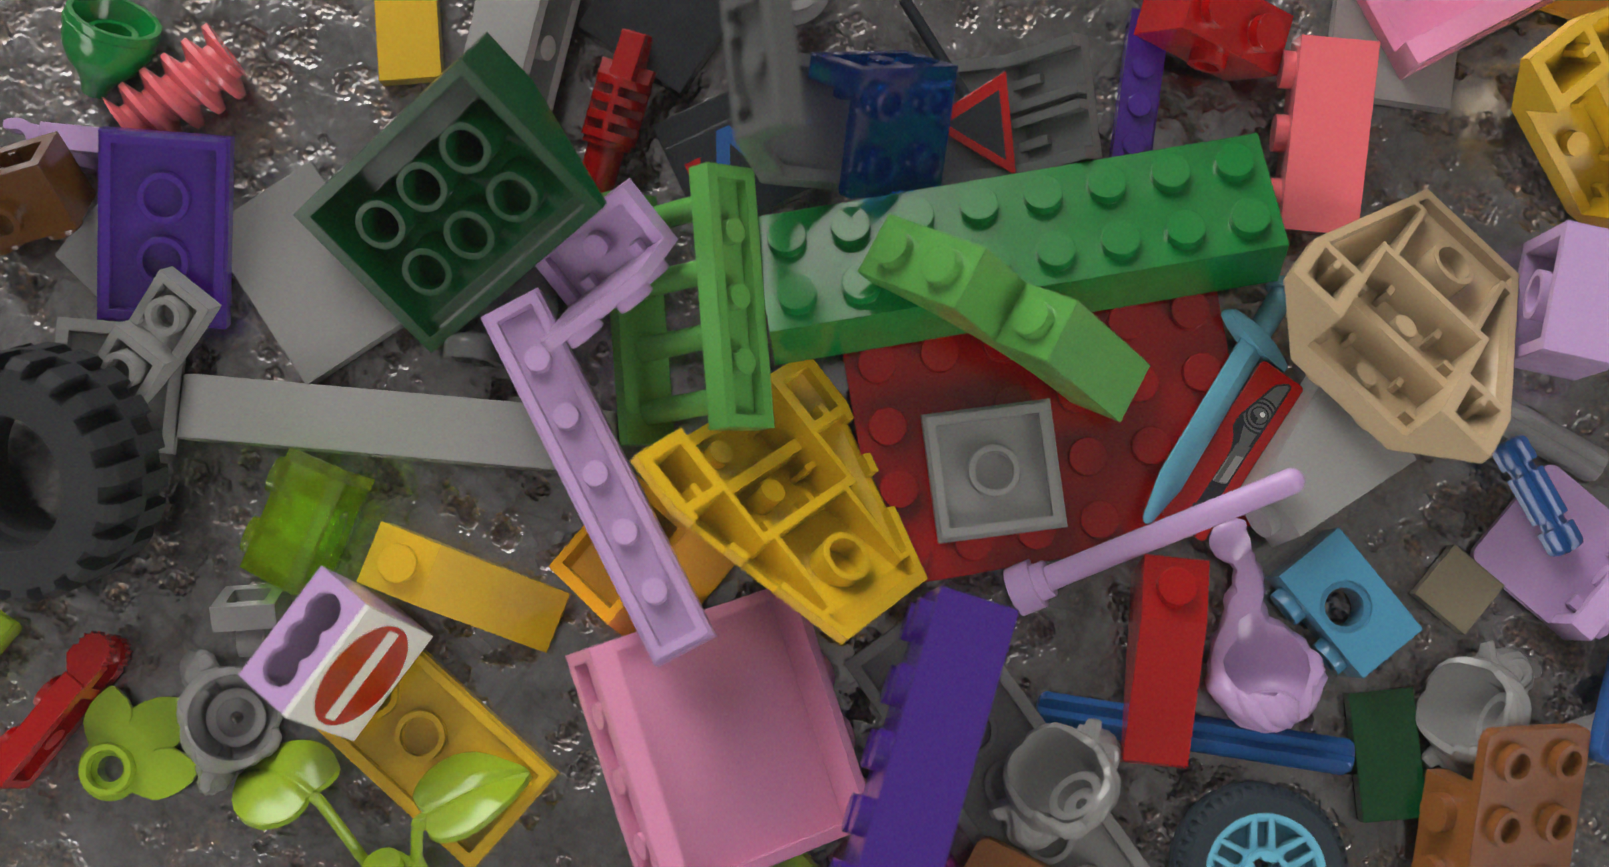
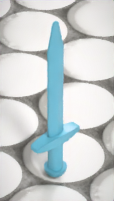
M1280 275L1278 281L1268 282L1265 285L1268 294L1253 319H1250L1237 309H1224L1222 311L1221 317L1237 344L1161 468L1143 514L1144 523H1152L1181 491L1257 362L1266 361L1279 371H1286L1288 365L1284 356L1271 338L1287 312L1284 288L1285 275Z

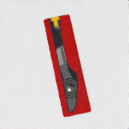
M1262 361L1224 417L1183 488L1162 511L1163 515L1168 517L1240 488L1303 392L1302 386L1268 362ZM1213 527L1192 536L1199 541H1204Z

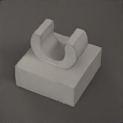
M289 583L225 586L209 607L212 632L236 631L238 656H253L291 606Z

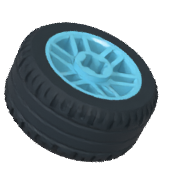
M1258 781L1227 784L1201 797L1199 801L1195 802L1180 820L1174 832V837L1171 840L1168 854V867H1255L1253 861L1258 858L1263 860L1262 867H1349L1343 840L1336 826L1320 807L1292 790Z

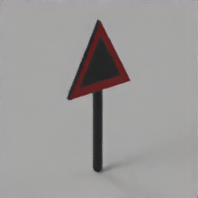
M899 0L902 9L960 99L926 121V123L1009 173L1015 174L1006 71L970 93L912 0Z

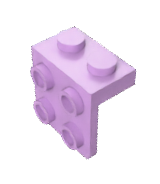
M630 178L604 196L607 203L602 210L535 265L568 306L540 341L548 352L553 351L565 341H567L572 349L584 343L603 326V322L600 319L605 317L615 307L621 314L632 309L653 290L649 284L669 268V264L664 258L678 241V238Z
M1546 465L1544 468L1568 509L1564 516L1566 520L1573 519L1583 536V543L1565 555L1551 557L1547 554L1537 536L1542 532L1537 525L1531 526L1516 497H1514L1472 547L1470 557L1505 585L1503 589L1563 640L1592 641L1594 638L1601 639L1609 634V509L1556 465Z

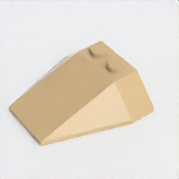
M1429 189L1315 238L1307 245L1284 278L1291 360L1305 372L1311 382L1329 394L1353 417L1354 421L1362 429L1368 431L1387 450L1475 463H1483L1489 459L1511 420L1519 273Z

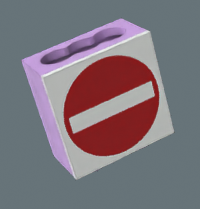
M321 566L238 675L285 718L355 741L433 636L386 596Z

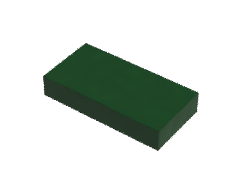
M1413 687L1343 693L1348 738L1355 745V760L1352 773L1358 821L1371 823L1419 818L1424 777Z

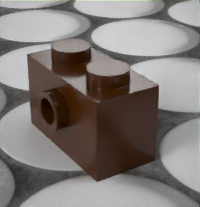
M58 131L0 147V256L17 250L24 243L48 237L50 240L63 239L76 232L83 224V218L96 192Z

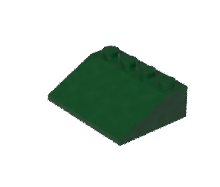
M486 31L324 183L293 216L432 354L447 338L458 332L602 210L607 202L534 81Z

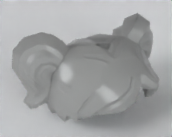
M1487 641L1480 644L1476 657L1448 658L1438 664L1428 676L1426 690L1419 697L1416 709L1417 726L1431 744L1421 755L1422 764L1426 768L1440 765L1442 769L1447 768L1473 780L1478 741L1481 733L1486 728L1530 724L1532 708L1528 692L1533 688L1535 679L1532 667L1526 656L1515 648H1496L1494 641Z
M188 649L179 664L182 683L185 687L177 702L176 711L177 720L181 727L180 742L187 756L196 764L195 771L198 775L196 784L199 793L205 796H214L219 791L228 788L236 775V771L258 764L263 758L271 756L279 749L282 735L278 727L283 715L238 675L244 667H220L213 653L201 649ZM236 711L243 714V721L239 724H235L231 720L232 714Z
M1087 719L1084 725L1080 724L1077 729L1057 722L1043 724L1029 731L1021 744L1017 745L1009 753L1003 770V783L1007 797L991 804L988 812L992 819L1003 820V828L1011 843L1019 848L1034 851L1046 848L1059 837L1063 839H1079L1099 826L1114 808L1120 794V777L1116 769L1121 760V750L1118 747L1116 737L1110 731L1101 729L1102 721L1100 719Z

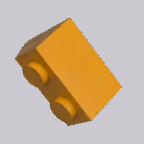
M636 475L702 605L735 566V563L673 517L648 484ZM583 525L548 567L608 626L622 636L635 633L637 630Z

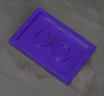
M107 126L98 128L97 320L120 322L129 320L158 271L173 266L222 305L208 328L227 329L231 325L235 136Z

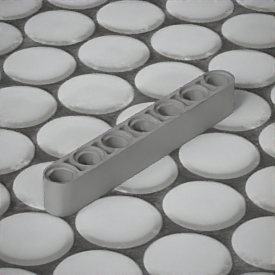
M183 374L176 434L178 439L558 473L523 402L204 374ZM603 410L617 438V412Z

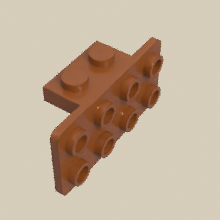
M1576 723L1488 727L1479 737L1473 780L1447 768L1426 769L1411 867H1570L1591 740L1590 731Z

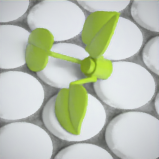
M292 740L280 743L279 749L274 754L263 758L258 764L245 768L242 773L238 774L231 801L239 819L245 825L259 830L279 828L293 822L303 814L309 803H311L321 812L361 867H428L423 857V834L425 829L429 837L437 843H451L465 839L487 826L510 806L527 787L532 776L529 770L520 764L481 752L459 753L440 761L424 774L414 789L413 800L422 813L415 816L411 821L409 856L390 847L378 849L370 855L367 854L328 800L320 794L338 778L341 769L335 754L327 746L316 741Z

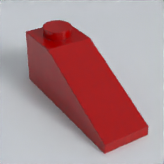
M1144 554L1131 573L1120 762L1182 769L1188 767L1207 629L1210 561Z

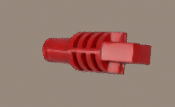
M626 28L621 31L613 59L602 57L581 133L584 134L582 140L588 141L583 164L601 193L614 190L624 152L630 154L632 148L635 149L656 76V72L646 69L653 38L647 34Z

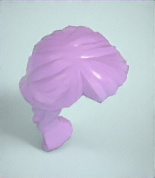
M1234 518L1214 526L1209 534V546L1215 557L1229 563L1233 568L1232 585L1224 594V610L1218 630L1210 636V654L1206 663L1207 674L1204 682L1207 692L1238 726L1261 733H1278L1285 729H1291L1295 723L1307 719L1317 708L1328 676L1325 673L1326 669L1324 668L1323 658L1318 652L1310 648L1306 638L1292 631L1282 621L1269 616L1267 606L1263 601L1266 593L1263 568L1256 561L1255 553L1251 549V540L1246 530V521Z

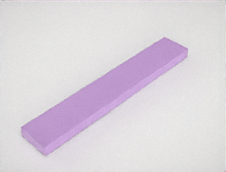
M537 287L480 317L654 666L660 667L717 637L570 345L565 341L553 351L548 352L540 342L557 321L543 292Z

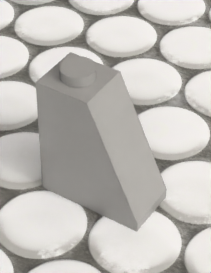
M1305 376L1300 384L1303 392L1241 485V487L1287 468L1298 469L1304 475L1305 485L1299 493L1245 514L1254 531L1264 537L1271 548L1301 537L1417 460L1413 453L1387 450L1368 431L1362 429L1354 421L1353 417L1329 394L1311 382L1307 376Z

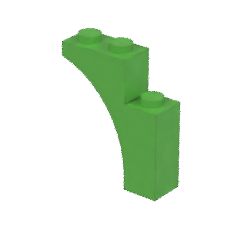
M888 214L857 271L871 283L934 313L998 350L1047 383L1069 402L1118 422H1121L1150 367L1148 362L1079 301L1027 283L984 246Z

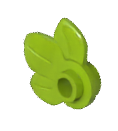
M111 685L91 702L83 721L89 746L82 753L78 764L79 779L86 792L102 801L120 800L132 793L150 800H160L173 796L195 780L197 777L195 771L196 764L185 753L177 749L181 743V727L176 715L179 697H156L133 707L123 691ZM111 756L117 757L123 765L122 775L117 780L109 778L105 772V763Z

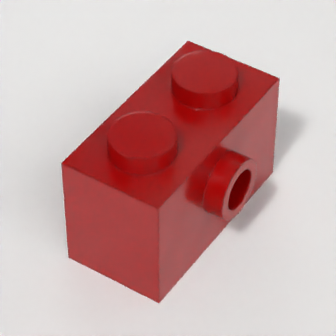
M1143 0L1133 35L1183 59L1190 67L1210 73L1224 81L1273 77L1278 74L1283 50L1286 46L1294 16L1265 0Z

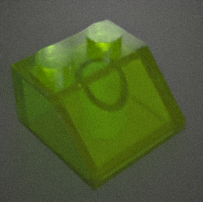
M290 447L286 457H278L269 471L265 483V491L270 493L261 517L255 515L244 530L240 542V551L245 552V555L239 567L293 595H300L321 566L336 573L375 479L308 452Z

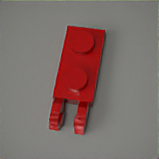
M91 631V633H84L82 638H78L79 643L71 646L66 652L67 671L47 681L36 693L33 699L35 707L19 726L10 728L0 737V789L29 788L82 725L85 713L91 702L102 691L113 685L123 673V667L128 666V661L132 660L130 656L133 651L130 650L131 644L127 643L126 638H121V635H105V632Z

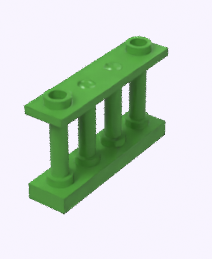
M705 162L689 167L691 196L657 205L656 196L644 195L669 228L693 223L696 260L670 266L660 277L649 284L653 290L629 311L621 314L615 307L610 312L620 446H651L674 432V421L707 415L709 430L759 431L775 428L755 176L752 168ZM607 191V192H604V193H601V194H602L603 197H604V196H606L608 193H610L611 191ZM698 286L701 324L667 332L664 294ZM703 351L706 389L671 395L669 358Z

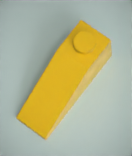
M383 521L380 522L356 581L415 606L545 653L549 652L571 597L569 592L397 524Z

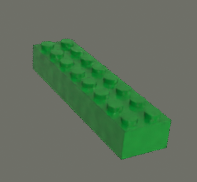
M1258 133L758 216L764 301L775 365L968 333L913 302L871 283L857 272L888 214L984 246L1027 283L1075 299L1090 312L1278 281L1289 247V241Z

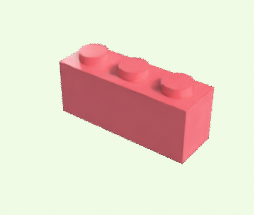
M1302 34L1291 42L1290 50H1283L1277 74V88L1286 89L1283 114H1275L1273 117L1269 149L1270 152L1279 153L1276 178H1271V182L1286 232L1324 235L1360 219L1381 41Z

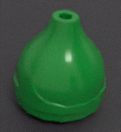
M67 0L61 14V42L64 52L78 73L82 92L96 99L105 98L118 84L139 75V70L143 67L146 68L154 58L162 37V26L159 19L147 9L129 0Z

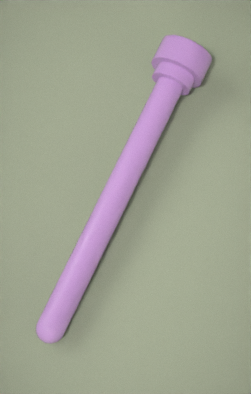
M1287 468L1049 565L1043 560L1031 564L1030 559L1005 568L1003 571L1009 597L1016 610H1019L1022 616L1049 606V599L1056 597L1058 589L1299 493L1305 485L1304 475L1298 469Z

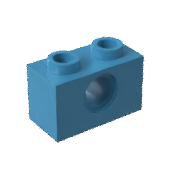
M1339 527L1323 530L1265 577L1276 590L1270 595L1274 605L1292 624L1297 625L1302 621L1317 640L1311 645V648L1320 654L1325 667L1336 676L1343 671L1347 677L1364 679L1423 630L1416 619ZM1335 589L1343 591L1351 603L1350 615L1340 625L1333 623L1328 618L1325 610L1326 599Z

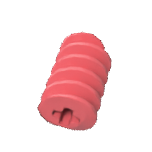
M205 23L201 26L206 42L205 47L201 48L189 39L184 38L180 41L186 59L184 62L181 63L164 52L159 56L165 72L164 76L160 78L143 67L139 70L144 90L138 92L128 84L121 82L118 88L124 104L120 107L104 97L102 98L121 128L183 132L180 119L196 129L201 128L205 124L200 107L201 104L218 115L226 109L221 90H224L238 100L245 97L246 92L241 76L244 75L247 78L248 76L210 25Z

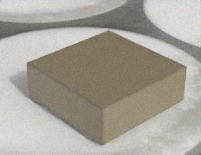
M1453 544L1445 548L1409 594L1458 635H1465L1505 585L1458 546Z

